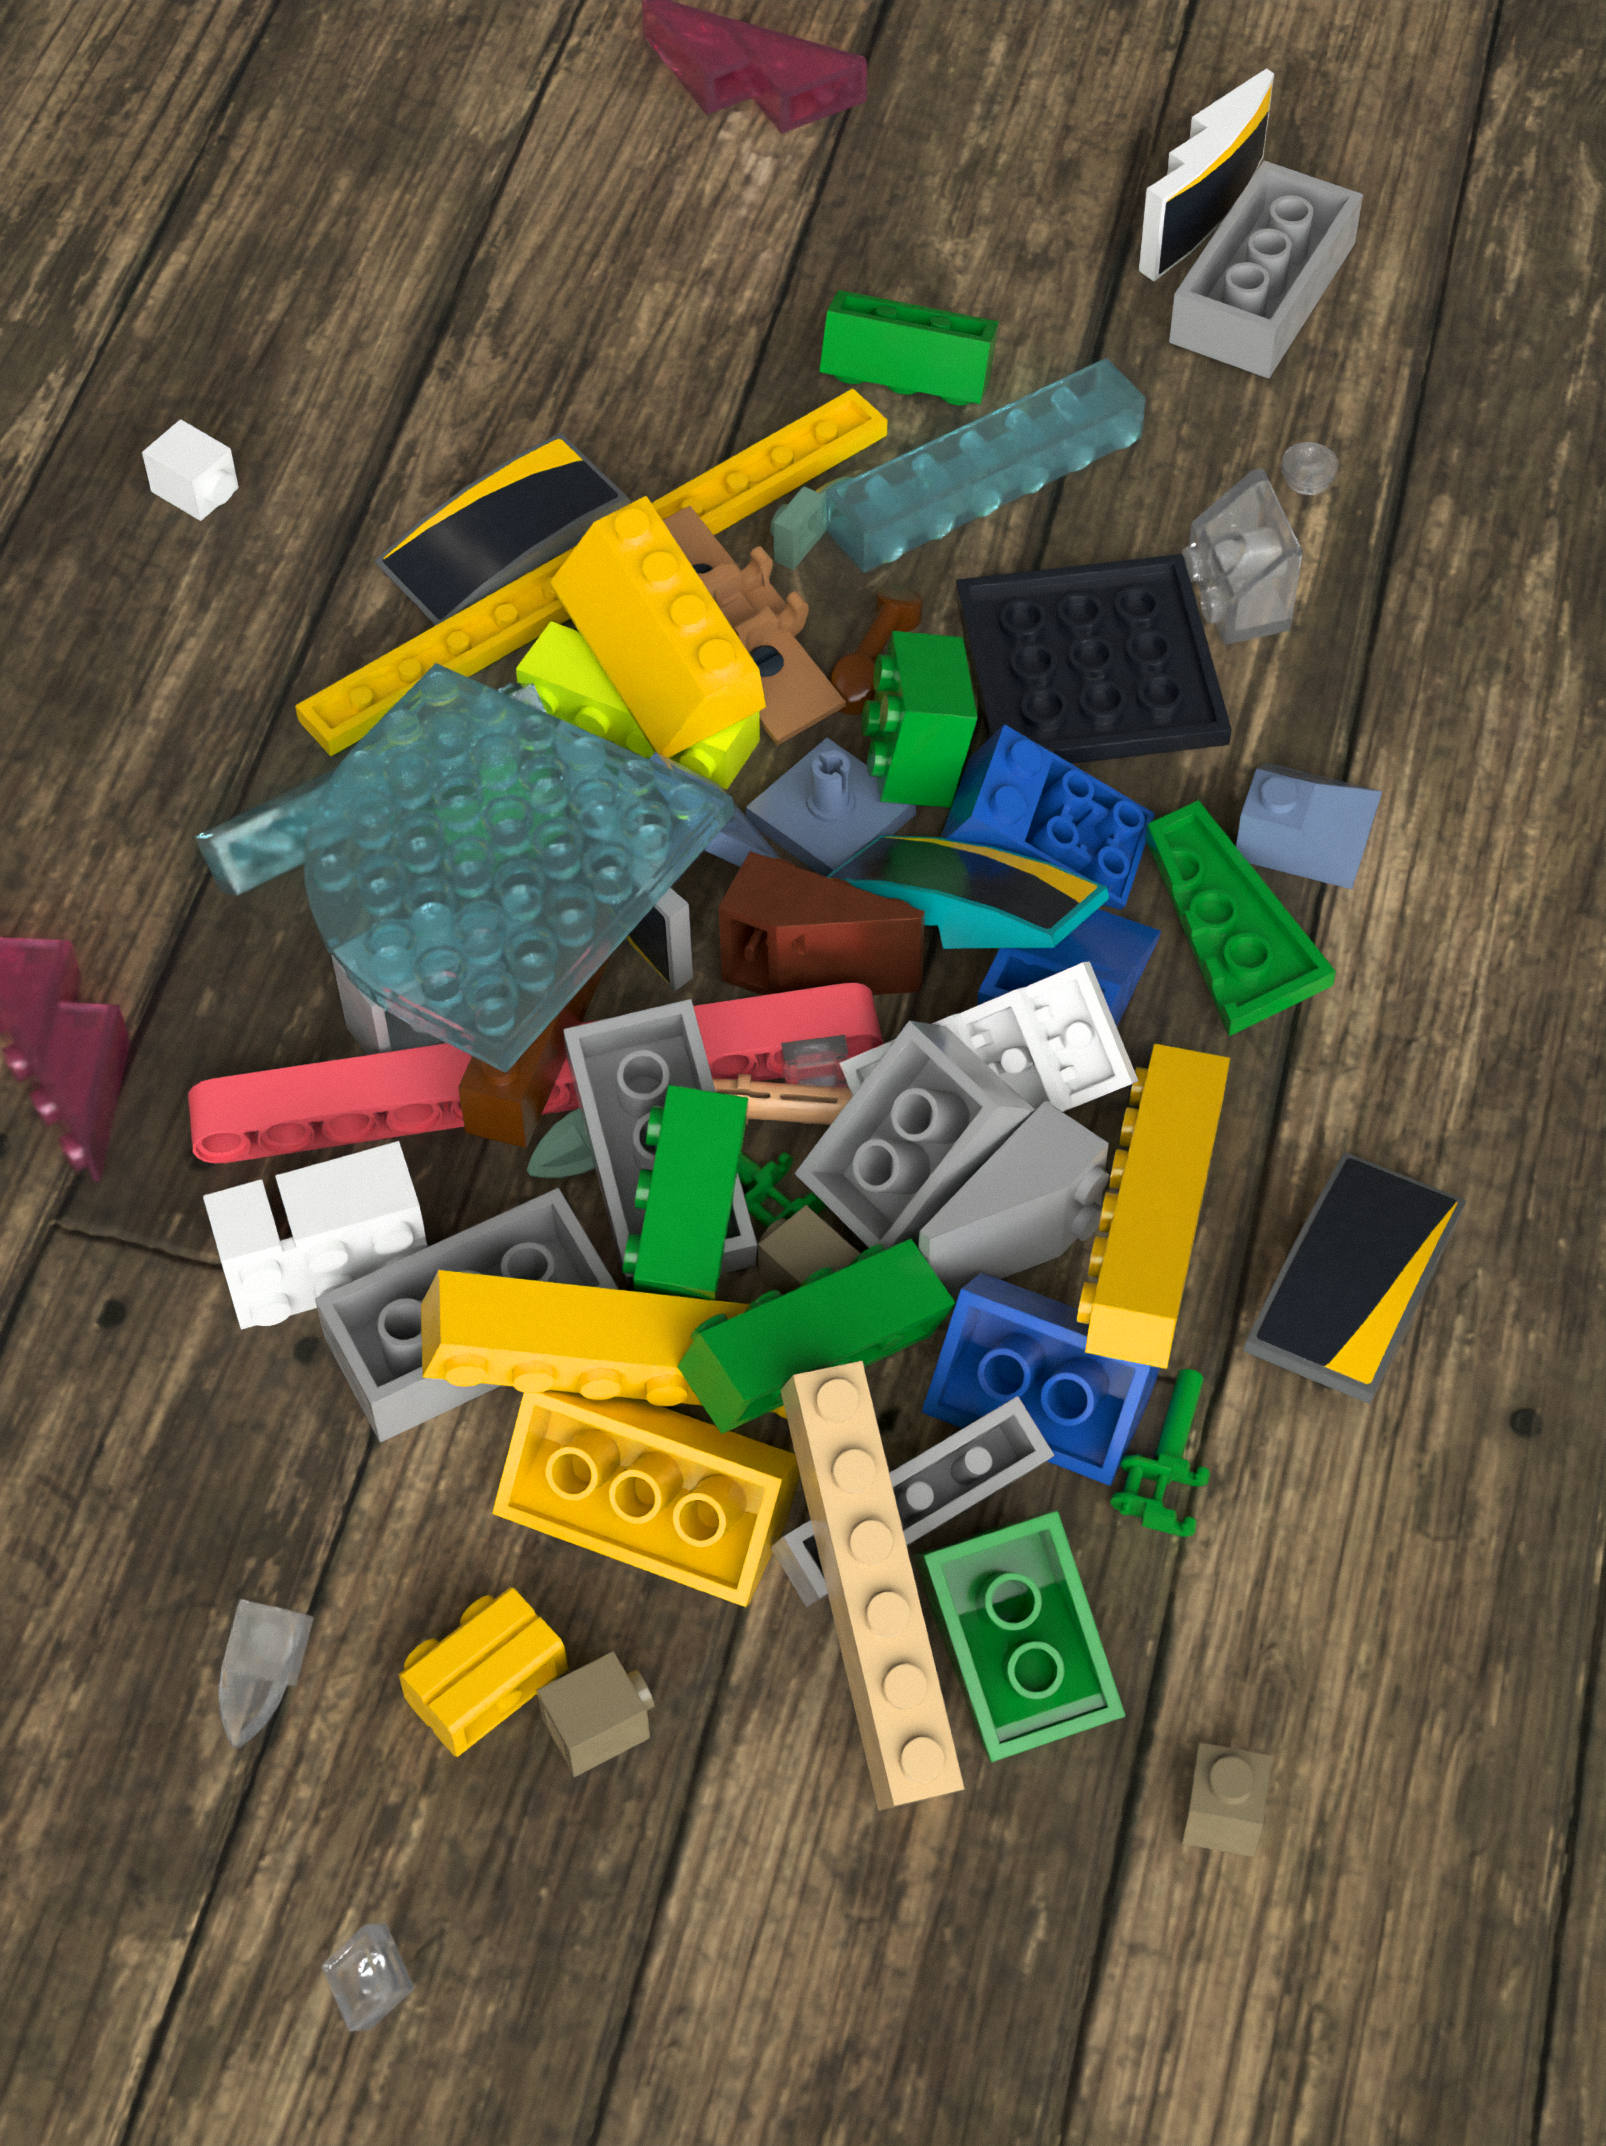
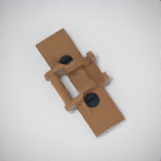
M691 506L663 519L668 530L759 668L766 708L759 711L760 725L774 743L778 746L846 707V701L796 640L795 636L804 628L809 611L808 604L797 591L788 595L786 604L769 581L773 562L761 546L754 548L750 553L751 562L746 568L741 570Z

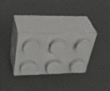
M909 1021L794 1174L869 1248L877 1244H883L888 1249L912 1239L919 1249V1231L1028 1119L1035 1109L946 1026Z

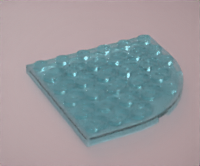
M435 663L356 744L326 784L314 809L306 838L304 876L309 905L325 948L329 953L333 954L337 962L345 969L347 978L358 990L378 1006L401 1020L507 1073L735 815L733 798Z

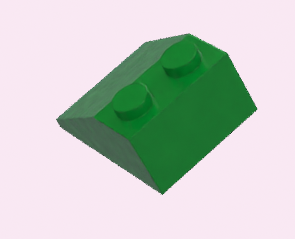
M1043 1511L914 1554L935 1623L989 1762H994L1126 1717L1058 1511Z

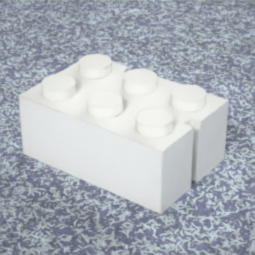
M399 1141L275 1175L293 1237L281 1241L262 1179L203 1196L241 1329L255 1325H275L284 1321L290 1315L317 1308L315 1298L428 1247L420 1205Z

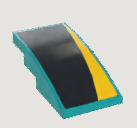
M880 835L826 876L827 878L845 880L856 888L885 898L903 900L912 907L925 911L924 926L938 925L943 949L1054 948L1109 899L1106 886L1049 862L993 846L939 837Z

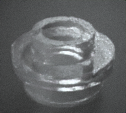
M1303 442L1295 444L1286 450L1282 458L1281 470L1288 486L1292 490L1305 495H1313L1324 491L1335 479L1338 471V459L1334 452L1324 445Z

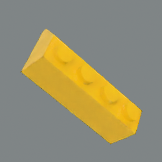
M644 496L593 522L550 581L551 587L653 751L669 758L766 708L758 666L648 497Z
M553 1390L540 1393H524L492 1514L747 1607L773 1553L771 1547L779 1540L787 1522L800 1472L796 1455L731 1431L721 1434L717 1426L661 1406L653 1405L641 1399L613 1397L605 1400H593L584 1397L581 1393Z

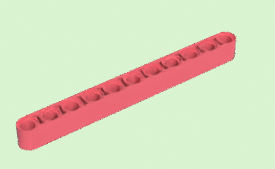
M842 983L693 1006L712 1078L738 1080V1074H751V1081H765L841 1069L840 1062L884 1044L871 989L859 983ZM596 1021L584 1022V1023H581V1025L587 1024V1023L596 1022ZM480 1038L201 1081L188 1092L193 1153L204 1162L214 1164L230 1163L464 1127L458 1086ZM567 1057L541 1115L579 1108Z

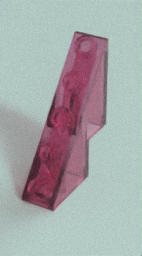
M642 0L645 39L706 115L752 98L778 131L783 134L866 102L867 60L863 56L670 0Z
M0 937V1035L7 1044L6 1047L1 1049L2 1055L17 1082L20 1083L29 1079L35 1088V1091L29 1093V1096L45 1126L49 1127L57 1123L64 1135L58 1138V1142L72 1169L78 1172L86 1168L94 1182H101L130 1044L120 1006L76 1003L82 976L70 940Z

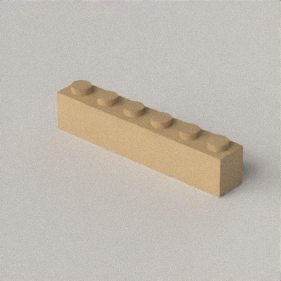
M863 1361L793 1375L781 1389V1395L878 1811L963 1790L965 1788Z

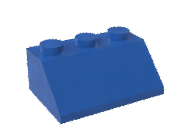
M981 1272L960 1290L922 1413L960 1428H965L1018 1396L1055 1455L1047 1462L1111 1486L1121 1467V1460L1125 1457L1148 1406L1160 1367L1085 1353L1089 1324L1077 1322V1308Z

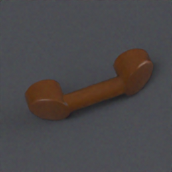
M885 586L877 590L876 615L855 653L844 656L836 663L832 670L830 683L846 701V707L840 709V712L849 715L862 714L865 701L874 700L876 693L873 682L875 661L884 649L892 631L909 632L915 629L921 622L922 597L916 591L902 586Z

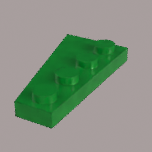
M1199 800L1147 824L1146 841L1228 1037L1333 986L1336 974L1335 969Z

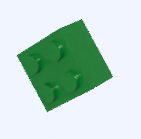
M892 631L886 655L879 654L875 661L873 682L876 693L874 700H866L862 711V734L871 738L867 759L868 775L877 778L880 802L951 808L978 718L963 637Z

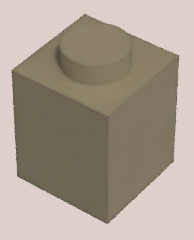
M805 1205L788 1220L781 1218L775 1221L762 1235L758 1243L759 1279L771 1290H779L782 1295L798 1289L799 1285L807 1277L822 1268L832 1267L834 1272L850 1266V1263L860 1253Z
M614 1651L537 1690L542 1721L573 1777L650 1738L647 1711L655 1707L652 1695L639 1671L633 1669L626 1673Z
M1199 1742L1191 1777L1182 1844L1255 1857L1264 1823L1272 1755Z

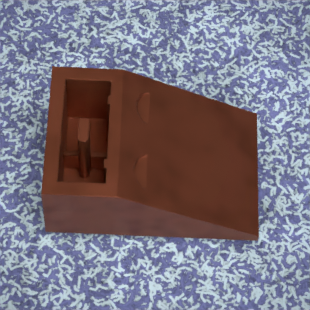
M752 851L748 853L718 907L722 981L760 995L842 983L866 985L871 989L873 995L918 993L923 983L925 911L914 908L903 900L885 898L856 888L845 880L827 878L798 868L791 862L781 858H769Z

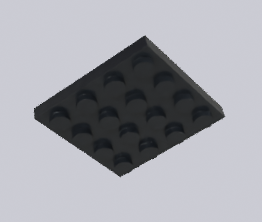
M1183 554L956 580L955 596L988 739L1005 724L1071 764L1230 745L1232 729Z

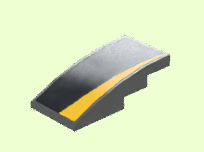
M559 433L512 457L463 488L420 520L375 559L374 562L436 626L577 546L593 522L632 502L562 433Z
M1344 1152L1301 1229L1249 1334L1243 1351L1371 1404L1410 1329L1415 1311L1432 1281L1441 1255L1460 1221L1466 1200Z

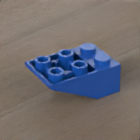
M1004 724L969 757L940 838L993 846L1049 862L1106 886L1109 899L1102 906L1121 910L1126 906L1146 844L1147 824L1153 822L1155 813Z
M1097 909L1054 948H1000L978 991L977 1006L1013 990L1027 987L1083 962L1090 961L1117 1027L1160 938L1161 930Z

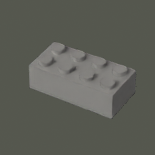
M1264 160L1175 292L1169 343L1270 378L1354 246L1363 194Z
M691 999L563 1029L566 1056L626 1291H634V1275L623 1273L629 1233L642 1234L646 1210L634 1208L638 1178L641 1168L653 1170L657 1146L646 1144L652 1105L665 1106L668 1085L716 1092ZM738 1173L720 1274L756 1266L757 1243Z
M559 1188L315 1298L324 1338L380 1443L502 1386L480 1383L474 1386L463 1387L452 1385L444 1379L422 1377L421 1303L438 1270L618 1290L614 1280Z

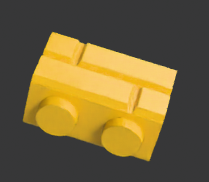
M508 1588L496 1599L491 1595H486L476 1600L462 1615L460 1627L440 1642L432 1638L418 1645L405 1660L404 1670L398 1674L404 1698L410 1707L427 1726L432 1728L434 1734L454 1757L460 1756L537 1694L538 1689L550 1684L568 1670L565 1646L561 1639L541 1617L535 1614L534 1609L514 1588Z

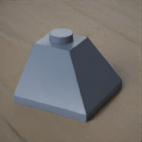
M1265 762L1255 771L1241 813L1236 847L1250 864L1353 889L1382 791Z

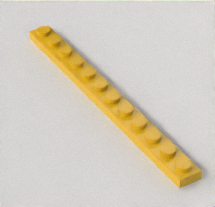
M852 388L652 502V505L662 520L691 506L711 533L716 535L886 437L888 420ZM575 547L295 705L298 721L330 756H333L538 638L550 621L562 624L569 620L570 616L553 591L550 581Z

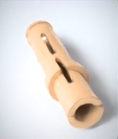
M738 1074V1080L713 1078L716 1093L748 1098L746 1125H748L749 1119L831 1125L852 1097L850 1088L751 1081V1074Z

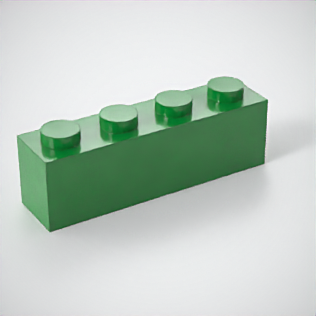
M912 1239L888 1249L883 1244H877L859 1254L850 1263V1266L834 1272L832 1267L822 1268L807 1277L799 1285L798 1289L782 1295L779 1290L770 1291L752 1302L744 1313L728 1319L725 1314H718L709 1318L692 1332L690 1337L693 1343L677 1367L720 1433L723 1434L783 1406L781 1389L793 1375L863 1361V1366L867 1367L931 1337L956 1302Z

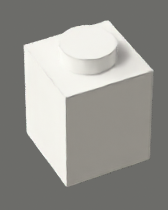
M181 419L142 452L151 492L200 521L216 507L227 502L239 488L231 449Z

